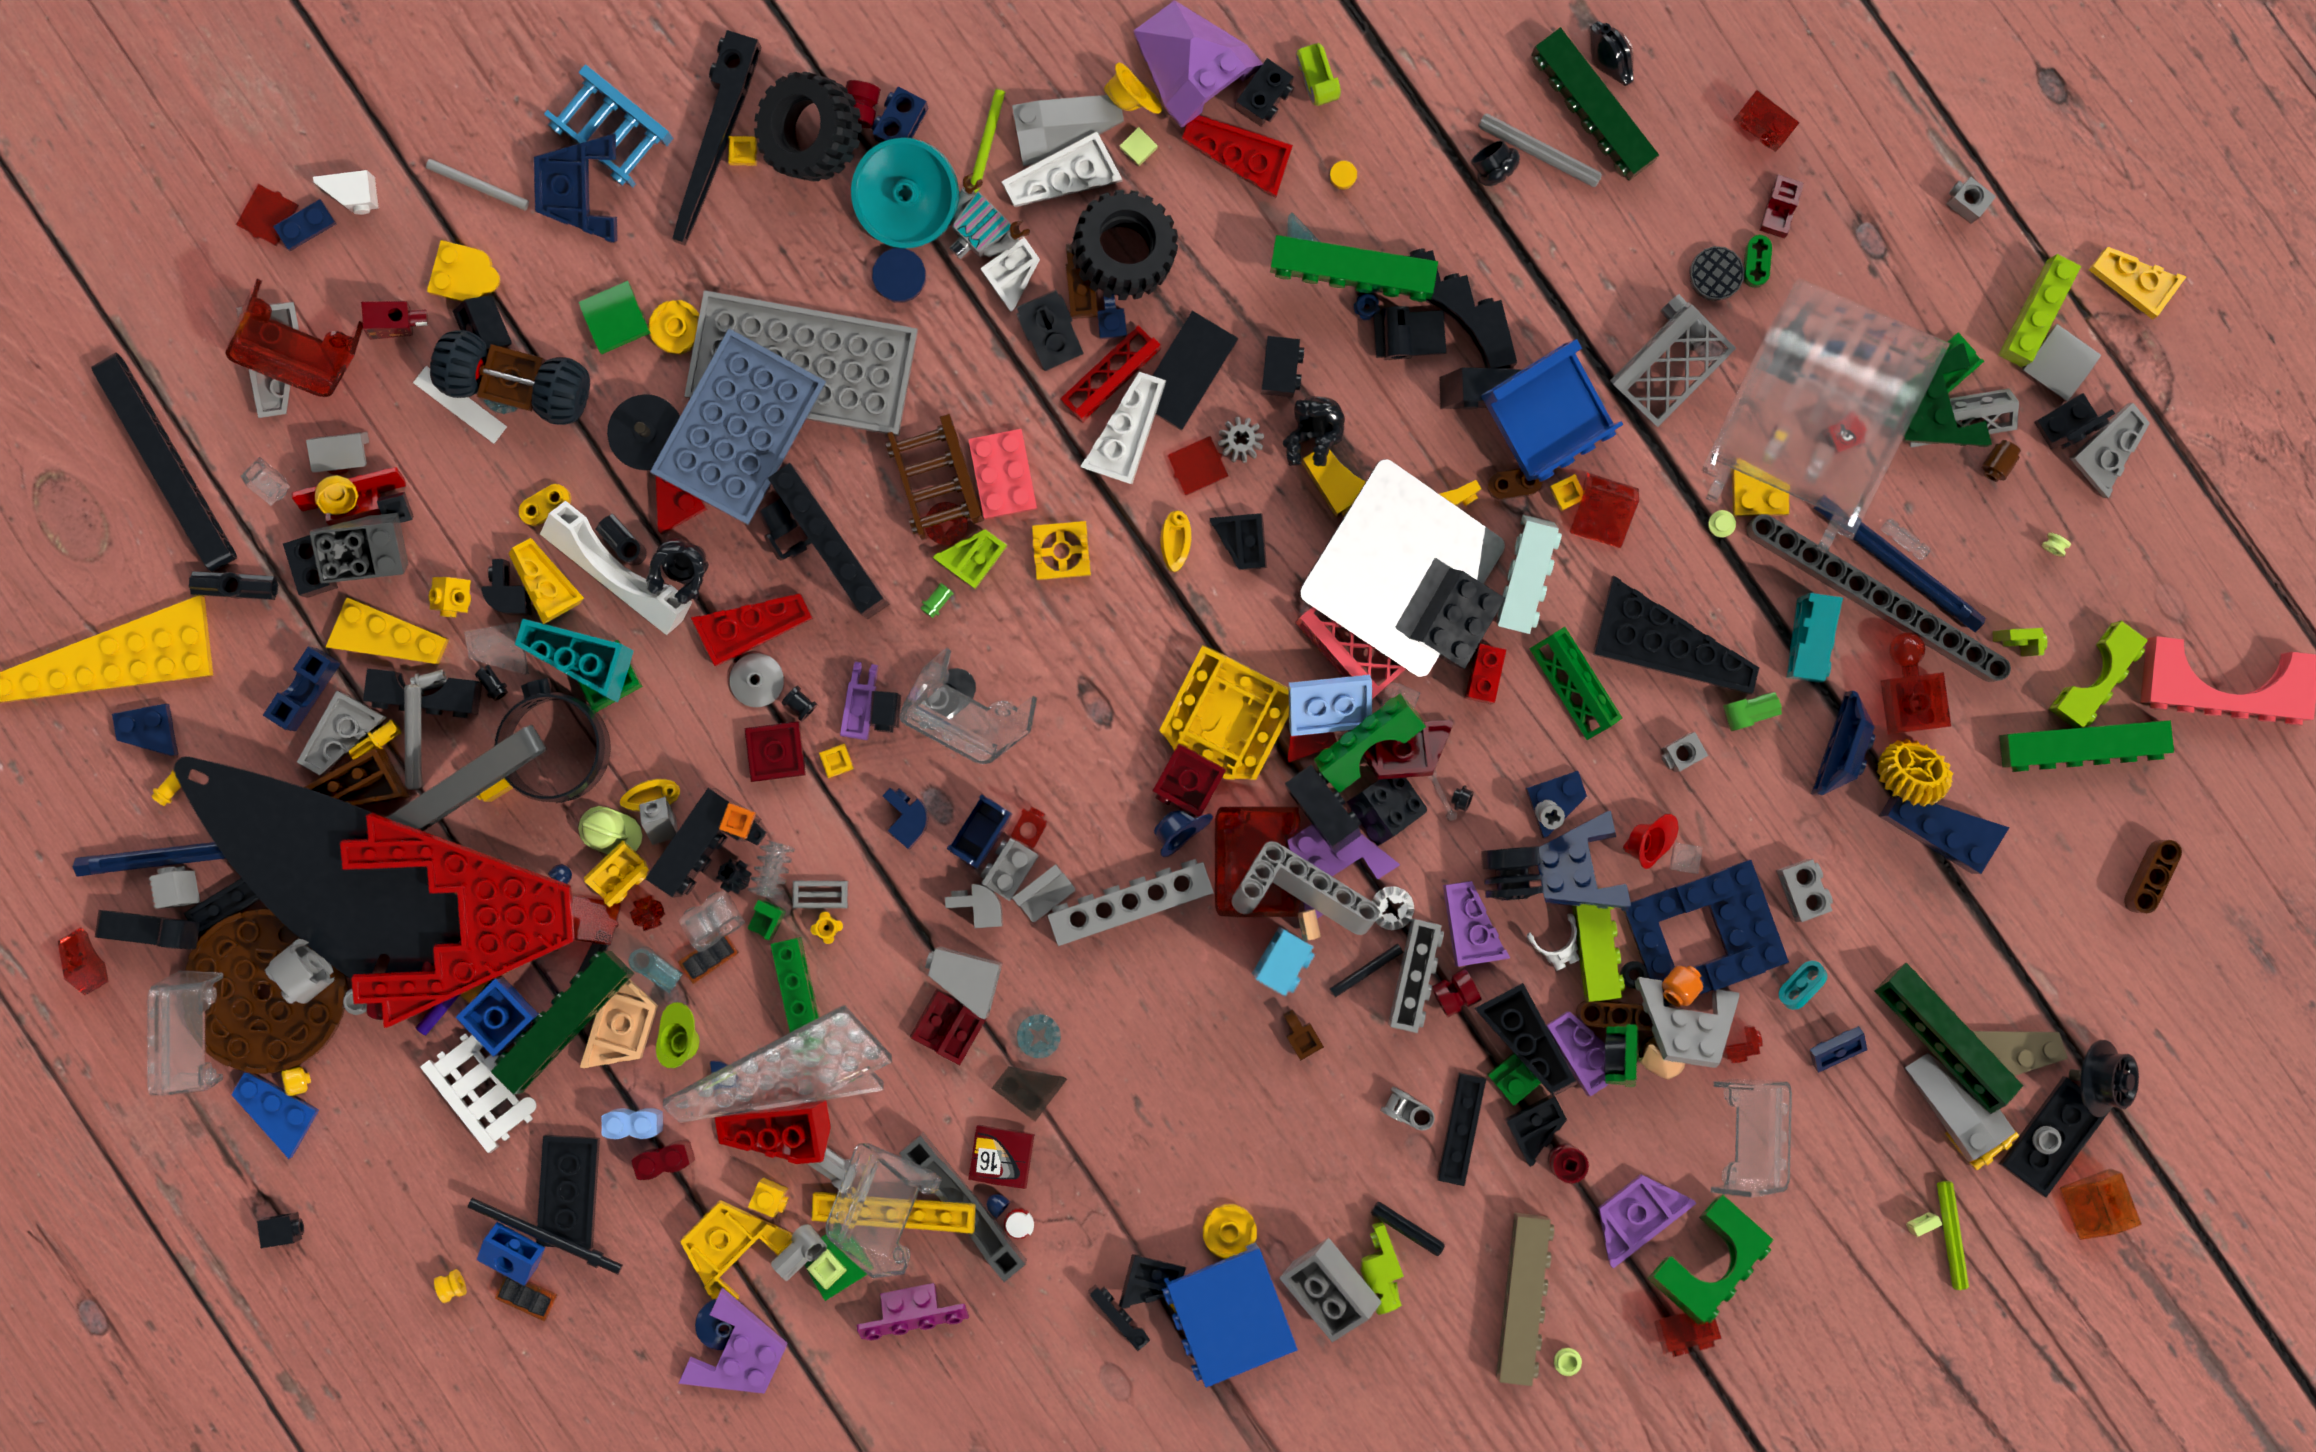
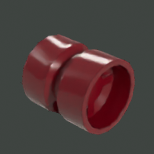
M847 81L846 88L848 94H852L856 100L854 107L859 108L861 118L858 119V123L862 124V128H872L876 115L873 107L878 104L881 89L864 81Z
M1466 969L1452 975L1451 981L1448 982L1444 979L1432 986L1433 993L1447 1018L1460 1012L1463 1005L1470 1007L1482 1001L1480 993Z
M1559 1144L1548 1155L1549 1169L1558 1179L1565 1183L1573 1184L1580 1182L1588 1173L1589 1163L1587 1157L1582 1151L1571 1144Z

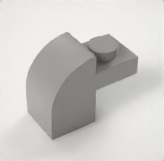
M972 884V895H968L967 890L951 891V897H945L946 908L973 906L974 928L1003 926L1001 901L990 888L981 884Z

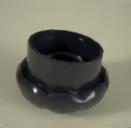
M1500 140L1480 150L1472 158L1471 163L1479 172L1478 181L1485 186H1494L1504 182L1506 177L1513 174L1520 163V155L1518 150L1508 148L1504 141Z

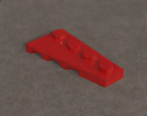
M1200 115L1186 124L1182 136L1183 142L1274 198L1277 197L1293 145Z
M799 593L753 605L740 606L735 609L691 617L714 666L717 667L813 619L802 594Z

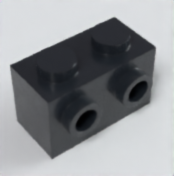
M1267 58L1237 99L1235 109L1261 127L1266 120L1270 123L1279 110L1276 107L1281 99L1286 101L1294 90L1292 86L1294 76Z
M1267 337L1261 394L1293 398L1295 390L1300 391L1302 374H1297L1298 363L1303 364L1304 347H1299L1300 339Z

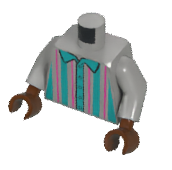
M973 173L965 176L963 179L964 187L959 194L958 207L952 221L953 230L960 238L949 248L959 259L970 249L980 258L983 256L993 257L1000 255L1004 251L1011 249L1019 241L1020 237H1025L1030 233L1029 229L1020 232L1019 226L1023 223V220L1015 221L1011 224L979 191L974 192V190L982 186L983 181L979 179L973 185L971 183Z

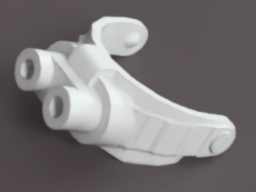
M1570 913L1567 916L1572 928L1571 937L1566 946L1554 952L1544 951L1537 945L1534 936L1531 933L1527 934L1528 941L1538 952L1545 955L1549 963H1553L1556 971L1566 967L1565 962L1567 961L1572 964L1580 960L1576 952L1578 950L1576 944V921L1573 914Z

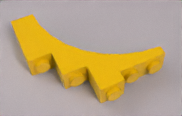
M1330 449L1327 455L1326 466H1315L1312 460L1313 452L1303 458L1301 463L1334 516L1337 517L1342 514L1344 517L1366 481L1355 476L1340 463ZM1474 480L1458 489L1443 492L1439 495L1455 506L1463 503L1465 507L1478 499L1476 494L1482 488L1477 480Z

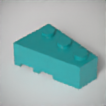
M1809 593L1797 598L1786 678L1819 683L1825 681L1826 677H1829L1831 672L1830 657L1835 643V634L1843 597Z

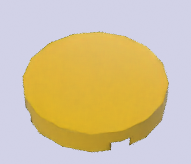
M683 300L663 302L654 309L649 319L651 339L661 350L669 354L680 355L691 351L694 346L699 320L698 311L691 304Z
M1223 1204L1214 1208L1207 1215L1203 1224V1239L1208 1249L1215 1256L1227 1259L1247 1251L1245 1246L1255 1243L1257 1239V1226L1253 1216L1245 1208L1236 1204Z

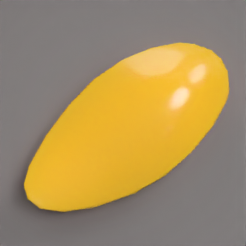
M1178 510L1171 512L1166 517L1160 536L1164 562L1168 570L1173 573L1178 572L1183 567L1189 555L1192 542L1191 526L1185 513Z
M668 779L647 780L630 788L621 797L620 805L628 810L640 812V804L666 797L669 805H671L678 799L680 788L674 781Z

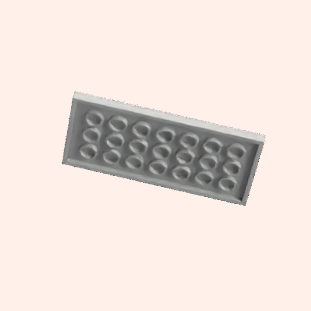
M704 290L685 389V398H691L728 329H731L826 381L806 420L884 434L893 432L895 436H899L917 340V328Z

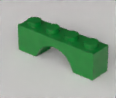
M1399 693L1394 698L1389 699L1375 713L1367 716L1353 730L1346 732L1332 746L1324 749L1314 760L1321 774L1340 793L1361 777L1359 770L1360 760L1369 747L1383 740H1397L1406 743L1426 726L1418 712Z

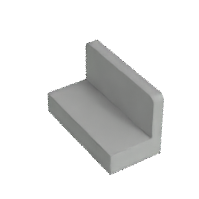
M368 432L317 437L306 440L312 472L364 467L367 465L364 444L369 443Z
M1055 864L1015 895L1013 900L1024 910L1032 922H1036L1049 912L1052 907H1055L1075 891V887L1059 866Z

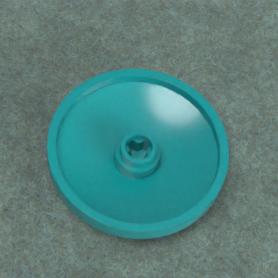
M895 138L879 143L862 157L852 178L851 198L859 222L875 239L892 247L915 248L934 241L950 226L959 203V185L953 167L937 148L919 139Z

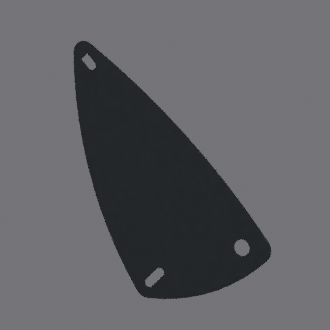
M182 757L176 761L174 773L187 799L231 866L265 906L299 939L309 942L306 944L350 979H352L354 974H372L381 954H387L390 957L385 973L422 972L425 962L431 963L432 966L435 964L433 947L436 944H458L461 941L458 895L454 892L429 893L427 866L342 869L340 842L342 840L368 839L367 815L372 812L295 784L232 766L193 757ZM191 769L207 775L208 783L200 784L188 779Z

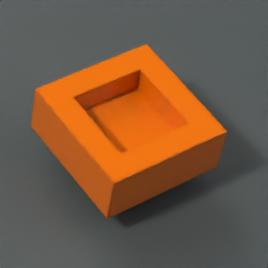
M729 803L719 829L747 839L756 812Z

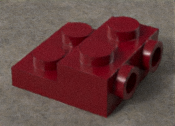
M1179 743L1152 791L1157 793L1155 798L1162 803L1170 805L1173 802L1181 807L1179 811H1184L1193 818L1195 815L1199 817L1205 810L1227 769Z

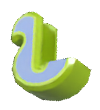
M1316 43L1298 49L1296 52L1298 66L1302 71L1307 93L1312 104L1321 106L1338 100L1341 95L1338 77L1333 78L1323 45Z

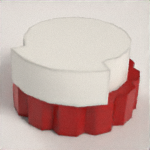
M1023 1208L1012 1209L1004 1219V1229L1014 1239L1026 1238V1235H1031L1034 1229L1033 1216L1028 1210Z

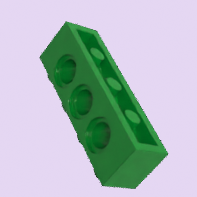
M802 937L770 944L794 1052L825 1044Z

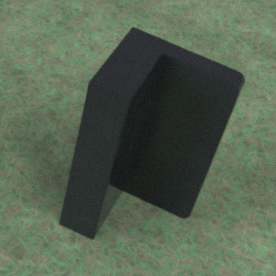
M491 295L465 299L452 311L460 330L469 331L479 336L485 342L486 349L489 350L491 344L500 347H508L512 344Z

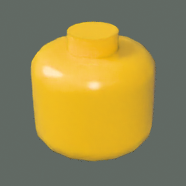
M293 1067L283 1070L281 1073L287 1096L302 1094L308 1090L307 1084L311 1083L309 1072L305 1073L303 1067Z

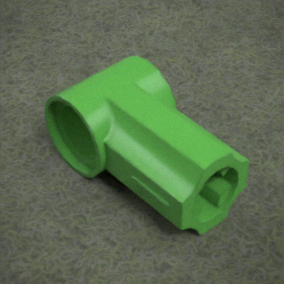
M1775 692L1750 700L1743 699L1723 705L1731 731L1755 725L1754 722L1782 714V706Z

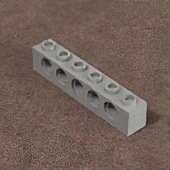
M1193 859L1181 863L1182 869L1172 872L1169 867L1155 872L1156 878L1146 881L1145 876L1129 881L1130 887L1120 890L1119 885L1105 889L1103 890L1104 896L1094 899L1093 894L1078 898L1079 904L1068 907L1067 903L1052 907L1053 913L1048 914V918L1057 945L1060 946L1213 894L1214 892L1204 863H1197V860ZM1186 876L1189 879L1190 885L1187 890L1181 892L1174 888L1173 883L1176 877ZM1154 884L1160 885L1164 890V895L1159 900H1152L1148 896V889ZM1132 893L1137 897L1138 904L1135 908L1127 909L1123 906L1122 898L1125 894ZM1101 902H1107L1112 907V913L1107 918L1100 917L1096 912V907ZM1081 911L1085 914L1086 922L1083 926L1077 927L1071 923L1070 918L1073 912Z

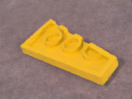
M346 598L326 648L439 664L449 639L351 598Z

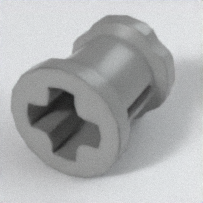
M1544 800L1535 807V815L1544 827L1556 829L1563 824L1565 819L1564 811L1552 800ZM1546 812H1554L1553 816H1548L1547 818L1545 817Z

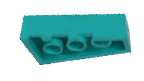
M522 619L515 645L618 703L634 650L620 643Z

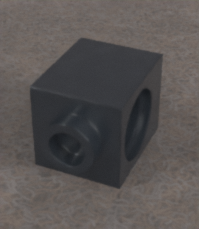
M298 1212L265 1217L257 1221L260 1248L292 1244L301 1240L304 1234V1223L301 1218L299 1219Z

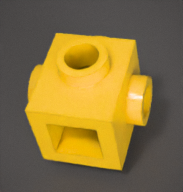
M432 577V587L428 595L430 602L429 610L440 611V616L456 618L457 613H468V607L471 602V580Z

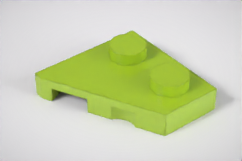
M984 529L972 537L955 544V546L935 554L933 559L976 589L1007 548V545Z

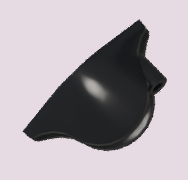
M1597 21L1590 26L1591 51L1595 64L1603 72L1624 86L1629 85L1633 82V49L1629 39L1608 23Z

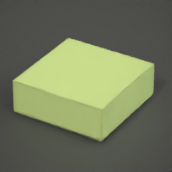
M1139 127L1120 145V149L1138 167L1158 148V145Z
M1928 1212L1907 1222L1906 1226L1911 1234L1919 1237L1942 1226V1223L1937 1215Z
M828 1249L807 1268L824 1289H828L847 1271Z

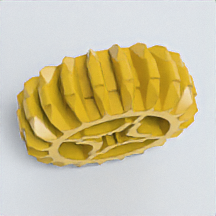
M1907 738L1903 742L1897 740L1886 747L1879 758L1877 773L1880 775L1879 781L1886 784V790L1893 791V796L1898 795L1902 798V802L1908 800L1913 806L1919 803L1923 807L1927 804L1934 805L1945 797L1953 782V772L1949 770L1951 765L1944 762L1945 756L1936 753L1937 749L1932 750L1928 748L1927 743L1921 745L1917 739L1911 742Z

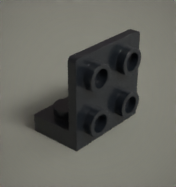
M2082 393L2034 423L2050 449L2058 446L2065 449L2087 437L2086 435L2108 425L2110 422L2107 418L2114 415L2115 412L2111 409L2097 415L2085 394Z

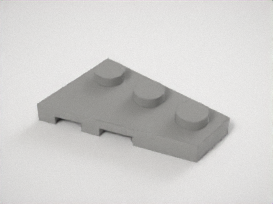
M336 691L297 763L324 776L349 753L348 751L359 744L368 735V732H372L387 717L350 696Z

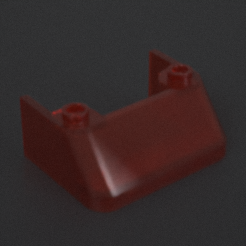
M256 279L225 351L227 358L233 363L319 397L331 396L355 356L363 329V322H358L351 336L339 331L328 332L323 340L301 332L270 319L272 308L267 302L257 298L262 280Z

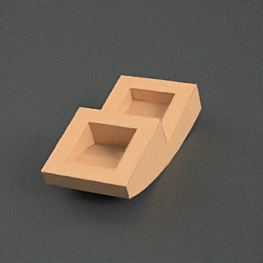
M1315 909L1297 913L1303 940H1313L1321 937Z

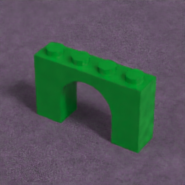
M1723 1194L1716 1197L1699 1218L1716 1232L1728 1247L1730 1263L1725 1275L1717 1282L1701 1281L1688 1272L1672 1256L1664 1258L1647 1278L1696 1324L1710 1323L1720 1312L1717 1307L1723 1300L1727 1303L1735 1295L1737 1290L1734 1287L1740 1280L1744 1282L1754 1272L1752 1265L1757 1260L1762 1261L1770 1253L1771 1248L1768 1246L1774 1240Z

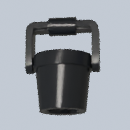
M781 498L758 512L768 534L764 535V538L778 560L782 561L790 556L794 558L806 551L807 545L812 543L808 538L787 549V552L782 554L775 540L798 527V522Z

